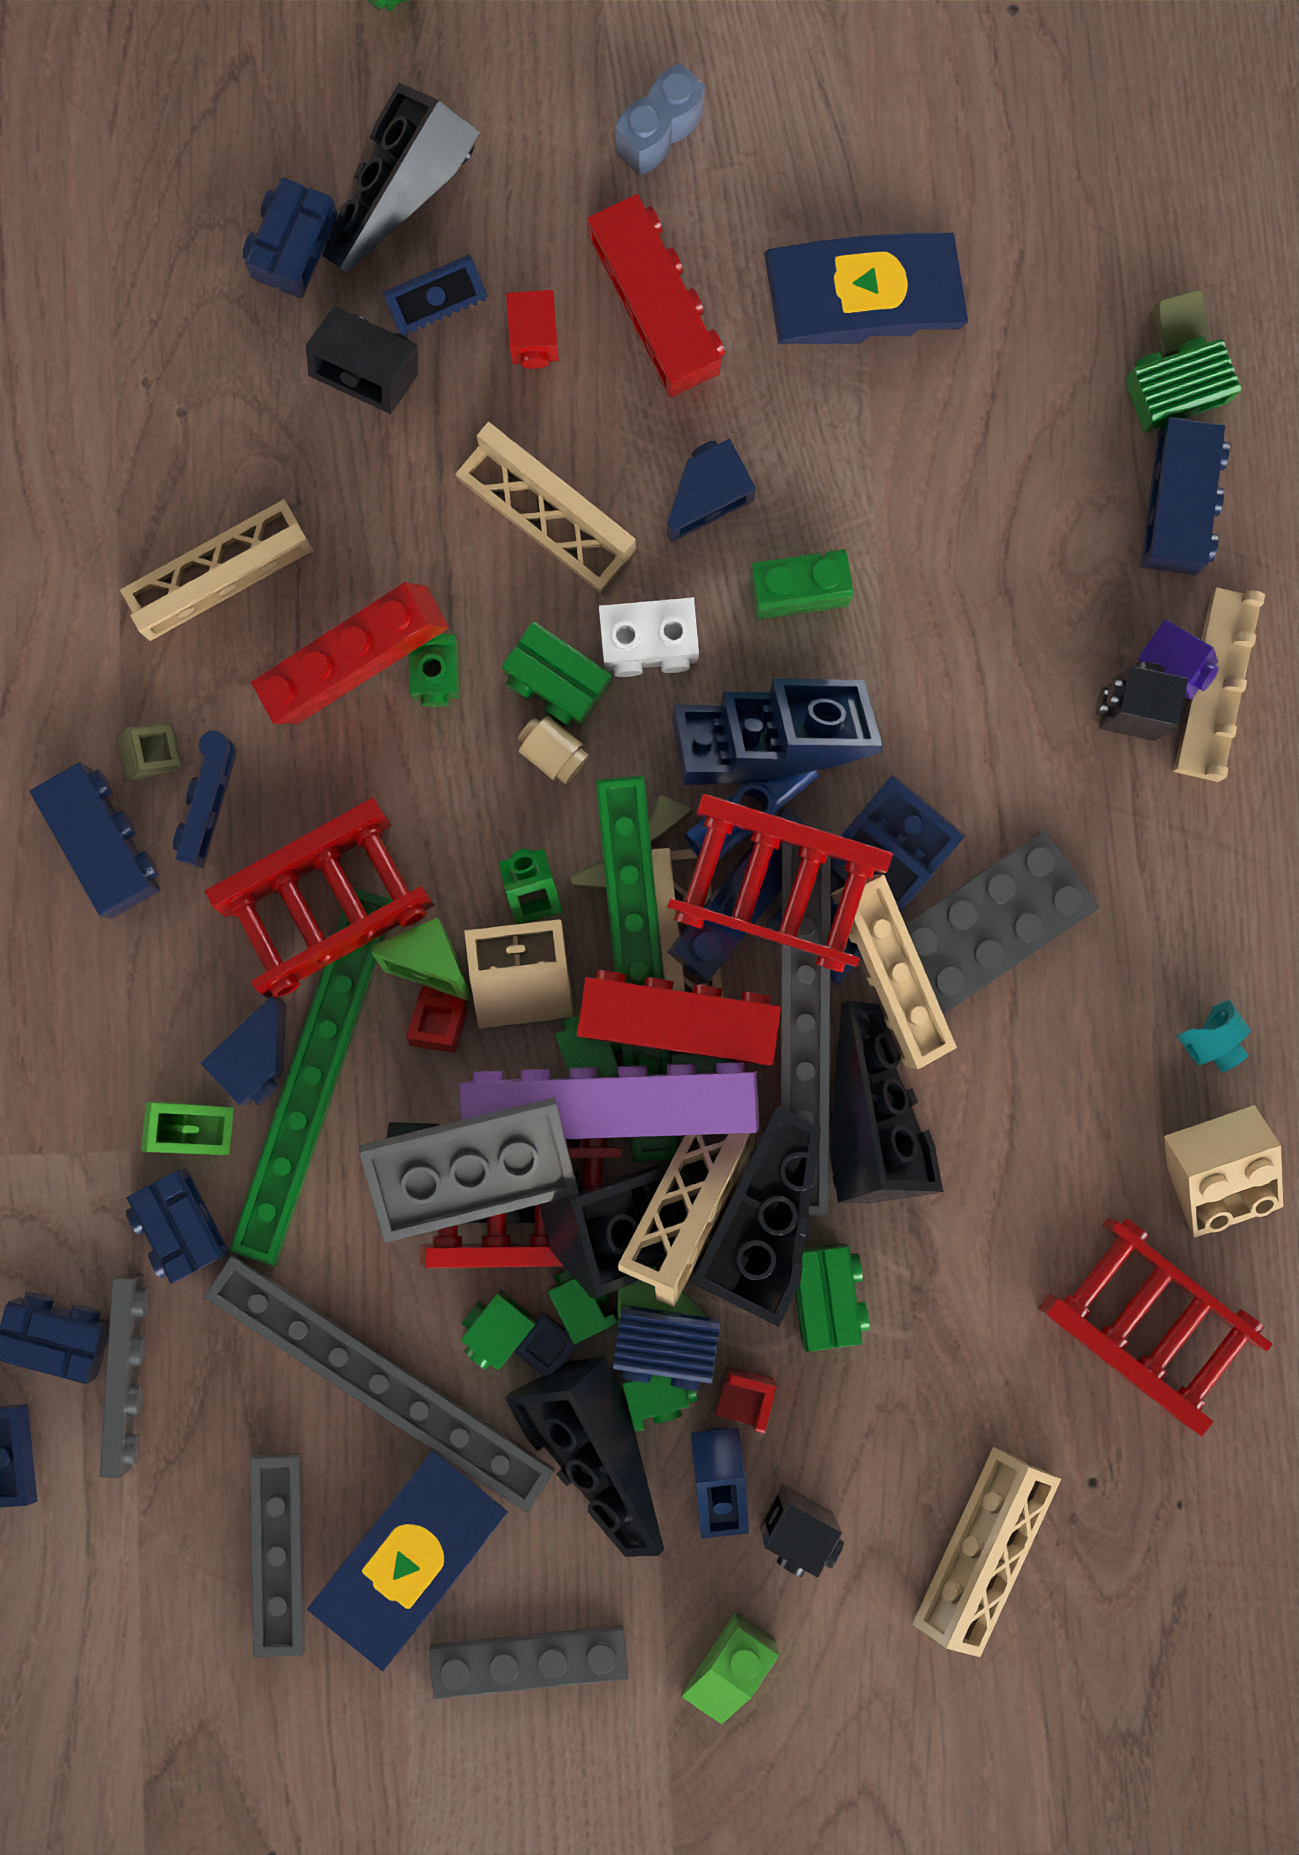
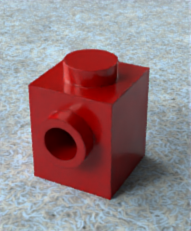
M539 290L506 293L512 364H521L522 367L528 369H539L548 366L549 362L559 361L554 291Z

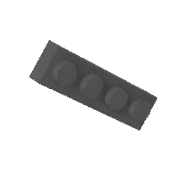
M124 1274L112 1280L100 1477L120 1478L131 1470L132 1464H136L139 1458L140 1436L139 1434H134L135 1415H139L142 1409L143 1387L142 1385H137L138 1366L144 1364L146 1356V1337L140 1336L141 1317H146L150 1300L148 1287H143L144 1275Z
M302 1453L253 1455L250 1458L253 1658L303 1656L305 1652Z
M623 1625L431 1644L429 1649L433 1699L628 1679Z

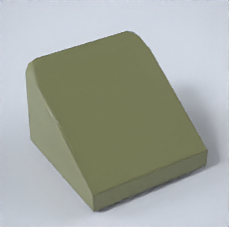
M1202 289L1162 299L1156 303L1150 312L1163 356L1177 353L1178 348L1182 344L1195 338L1205 337L1206 342L1209 343L1205 299Z
M172 722L128 727L117 736L127 781L155 776L182 768Z
M662 795L657 797L648 819L651 846L692 815L693 808Z
M603 859L571 875L570 879L575 889L606 891Z

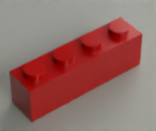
M637 193L587 217L588 237L669 397L672 398L719 375L721 357L725 355L724 347L717 332L714 329L707 331L700 317L704 314V309L694 288L687 290L679 276L683 274L680 259L673 247L665 248L659 236L663 232L662 226L653 207L645 208Z
M403 582L251 681V684L273 724H299L444 632L449 626L427 586Z
M597 970L596 978L585 977L577 1037L767 1066L773 1065L781 1006L770 1005L771 996L742 992L741 1000L722 998V988L705 985H693L692 993L673 990L674 981L645 977L644 986L625 983L626 974Z

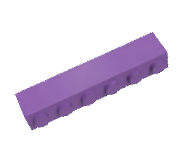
M738 1061L715 1063L716 1072H696L695 1063L668 1064L667 1073L647 1074V1065L619 1066L618 1075L599 1076V1067L570 1068V1077L551 1078L550 1069L521 1070V1079L504 1080L502 1071L473 1072V1081L459 1084L461 1120L555 1097L565 1139L757 1133L759 1130L757 1070H745V1062Z

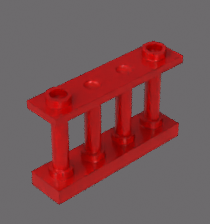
M703 793L696 815L705 818L703 826L707 828L685 901L669 899L667 908L676 911L674 920L702 929L704 920L813 953L817 955L815 965L841 973L844 971L845 964L858 967L860 957L844 953L867 878L872 879L875 871L880 873L888 872L893 853ZM733 827L752 832L750 841L754 842V846L732 916L729 917L704 909L703 907L726 834L731 835ZM780 842L799 847L797 856L801 857V861L779 931L777 932L751 924L750 921L773 849L778 850ZM829 856L845 861L844 871L848 872L826 945L822 946L799 939L797 936L820 863L825 864Z
M374 797L204 891L215 910L225 918L229 916L238 917L266 971L251 980L254 989L267 999L271 996L280 998L290 994L300 986V980L399 925L401 927H408L419 922L426 916V910L435 906L431 897L422 886L411 892L407 888L381 840L383 831L391 827V824ZM355 846L365 848L393 902L367 915L339 863L341 854ZM314 869L322 870L351 924L326 939L297 886L300 881L299 877ZM272 892L280 893L308 946L307 950L285 962L282 961L255 909L258 904L257 901Z
M607 1138L578 1139V1146H567L570 1158H583V1188L602 1182V1158H621L622 1148L607 1146ZM535 1205V1234L530 1235V1243H511V1235H506V1213L487 1217L486 1235H482L481 1243L462 1244V1235H458V1225L438 1229V1235L433 1236V1244H420V1264L425 1268L563 1266L551 1252L539 1205Z
M1107 1218L1102 1226L1117 1237L1111 1247L1072 1297L1067 1294L1063 1301L1049 1293L1038 1309L1178 1421L1202 1437L1214 1422L1201 1412L1206 1405L1202 1400L1247 1341L1264 1351H1268L1273 1344L1260 1334L1265 1327L1258 1320L1242 1309L1237 1314L1233 1313L1147 1245L1145 1242L1150 1236L1138 1225L1127 1218L1122 1224ZM1134 1251L1155 1267V1269L1110 1327L1105 1325L1099 1331L1086 1320L1091 1313L1088 1308L1130 1253ZM1170 1281H1172L1189 1294L1193 1300L1149 1357L1143 1355L1138 1362L1124 1351L1129 1344L1126 1338ZM1210 1311L1228 1325L1231 1330L1187 1388L1181 1386L1176 1392L1162 1381L1168 1374L1164 1369Z

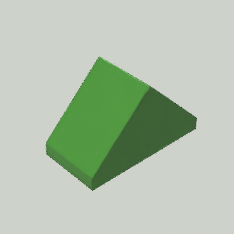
M439 918L377 943L371 952L382 970L386 973L467 1001L472 993L450 937Z
M166 1101L146 1102L141 1151L229 1155L234 1107Z

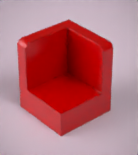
M726 1366L715 1416L752 1425L755 1432L765 1434L777 1388L774 1379Z

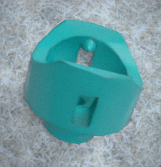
M1230 999L1212 1006L1210 1014L1201 1029L1192 1028L1176 1034V1037L1196 1066L1213 1060L1220 1072L1223 1073L1234 1068L1249 1056L1240 1042L1251 1033V1029Z

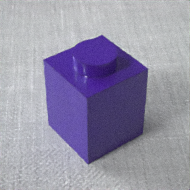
M1166 619L1137 658L1139 662H1150L1164 666V673L1188 678L1184 697L1192 700L1198 690L1205 691L1211 685L1219 669L1216 665L1218 659L1213 646Z

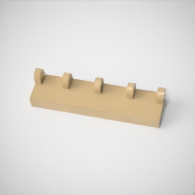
M1217 587L1211 591L1201 640L1214 647L1218 659L1216 665L1219 669L1215 679L1205 691L1198 690L1192 700L1188 699L1173 772L1216 782L1227 778L1229 768L1226 766L1232 738L1236 736L1237 726H1235L1241 695L1246 689L1247 681L1245 676L1251 648L1256 642L1257 635L1255 634L1260 607L1264 604V593L1253 590L1239 593Z
M875 874L872 879L868 878L849 938L851 943L857 944L869 972L866 975L870 986H875L887 1014L884 1018L885 1023L889 1029H893L902 1049L903 1055L900 1058L904 1067L918 1070L956 1049L957 1046L885 875ZM843 888L831 893L835 904H839Z

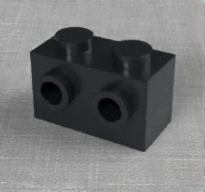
M335 306L306 344L308 376L389 414L393 412L418 376V344L411 342L399 333H392L374 325L358 314L348 313Z
M1138 662L1136 667H1128L1118 677H1114L1108 687L1103 686L1100 691L1096 706V714L1102 715L1100 729L1152 741L1157 740L1179 725L1188 678L1164 673V666L1150 662Z
M783 1484L759 1526L765 1549L779 1556L776 1562L781 1567L799 1577H803L806 1571L819 1578L824 1566L830 1569L834 1566L844 1545V1541L839 1539L842 1531L834 1513Z

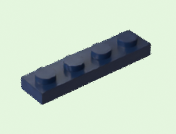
M787 807L780 810L776 815L777 817L806 825ZM780 842L778 850L773 849L750 921L751 924L758 920L782 889V842ZM754 844L703 907L704 909L729 917L732 916ZM704 920L702 929L688 925L667 952L699 981L705 983L713 977L747 933Z

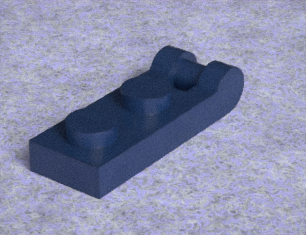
M218 731L206 732L199 741V749L204 756V761L199 778L193 777L187 790L186 803L191 806L186 823L181 822L178 825L173 839V850L177 851L175 859L203 869L237 752L232 741Z

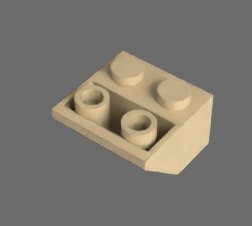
M561 919L464 931L469 978L479 1029L574 1017L564 926Z
M1255 1105L1164 1136L1167 1169L1193 1238L1210 1232L1222 1231L1230 1225L1253 1217L1266 1216L1274 1210L1283 1207L1281 1145Z

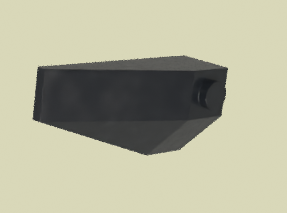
M398 83L369 138L376 142L370 160L367 164L365 162L359 163L354 178L358 180L356 195L354 199H350L342 205L322 257L348 273L457 173L460 166L465 164L471 157L474 150V142L480 131L441 101L402 83Z
M849 1000L841 1003L830 1147L833 1183L836 1188L838 1203L870 1204L944 1192L934 1141L929 1130L921 1132L912 1106L918 1103L913 1088L906 1090L896 1068L900 1061V1055L891 1032L885 1023L879 1004Z
M776 1106L709 1236L710 1240L699 1256L688 1280L690 1283L779 1327L801 1283L805 1236H807L809 1206L812 1186L814 1184L821 1127Z
M717 1155L710 1157L712 1163H714ZM703 1159L684 1165L680 1172L685 1187L705 1181L708 1175ZM671 1161L578 1189V1195L538 1204L551 1252L591 1298H598L636 1283L639 1280L619 1271L618 1264ZM676 1182L670 1192L678 1190ZM697 1195L689 1197L692 1205ZM683 1200L663 1206L659 1213L664 1229L684 1222L688 1215ZM653 1224L649 1234L657 1231L655 1224ZM677 1236L668 1239L671 1247ZM660 1241L641 1248L635 1262L648 1267L660 1255H666L662 1242Z
M597 1357L570 1361L547 1376H541L512 1391L505 1397L527 1440L537 1451L545 1447L561 1467L556 1473L566 1486L573 1483L589 1500L588 1513L625 1557L659 1556L664 1551V1545L627 1399L606 1358Z

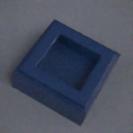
M543 1312L537 1319L535 1326L514 1353L542 1376H547L563 1366L580 1342L574 1345L567 1330Z

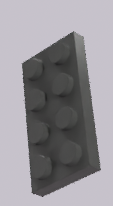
M1044 830L906 924V928L944 1015L1100 907L1047 831Z
M555 1097L359 1145V1154L384 1243L578 1195Z

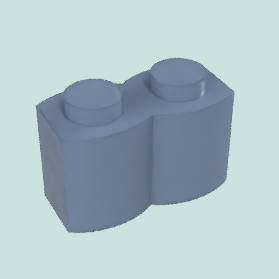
M682 63L664 71L652 85L649 96L633 102L620 116L616 125V154L638 175H643L655 169L667 156L671 143L686 138L700 123L704 111L705 85Z

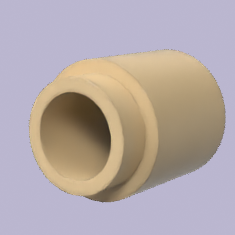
M549 715L542 721L534 717L517 738L523 743L519 749L520 754L553 781L558 778L565 785L574 778L590 756L582 749L584 744Z

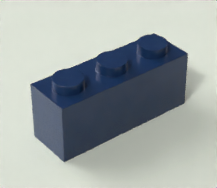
M1169 417L1157 432L1141 568L1197 575L1209 562H1213L1218 548V534L1212 533L1214 516H1219L1224 501V489L1218 487L1220 470L1224 471L1230 452L1229 442H1224L1226 425Z
M79 762L29 790L99 916L112 919L161 891L154 878L160 876L156 865L146 851L138 852L131 837L136 835L135 828L124 811L120 810L116 813L108 799V796L113 794V790L99 769L93 771Z

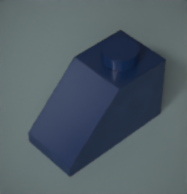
M730 439L720 444H717L715 440L704 443L691 453L692 458L687 460L667 522V537L671 543L754 501L756 487Z
M271 996L200 1063L239 1106L249 1105L252 1101L258 1106L279 1087L274 1080L283 1073L286 1016V1005L280 998Z
M712 1428L704 1432L691 1433L701 1538L749 1534L746 1477L739 1428Z

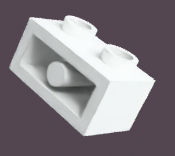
M694 597L599 606L604 669L614 671L615 676H637L643 673L642 668L660 666L664 673H677L689 670L690 664L698 663L699 647Z

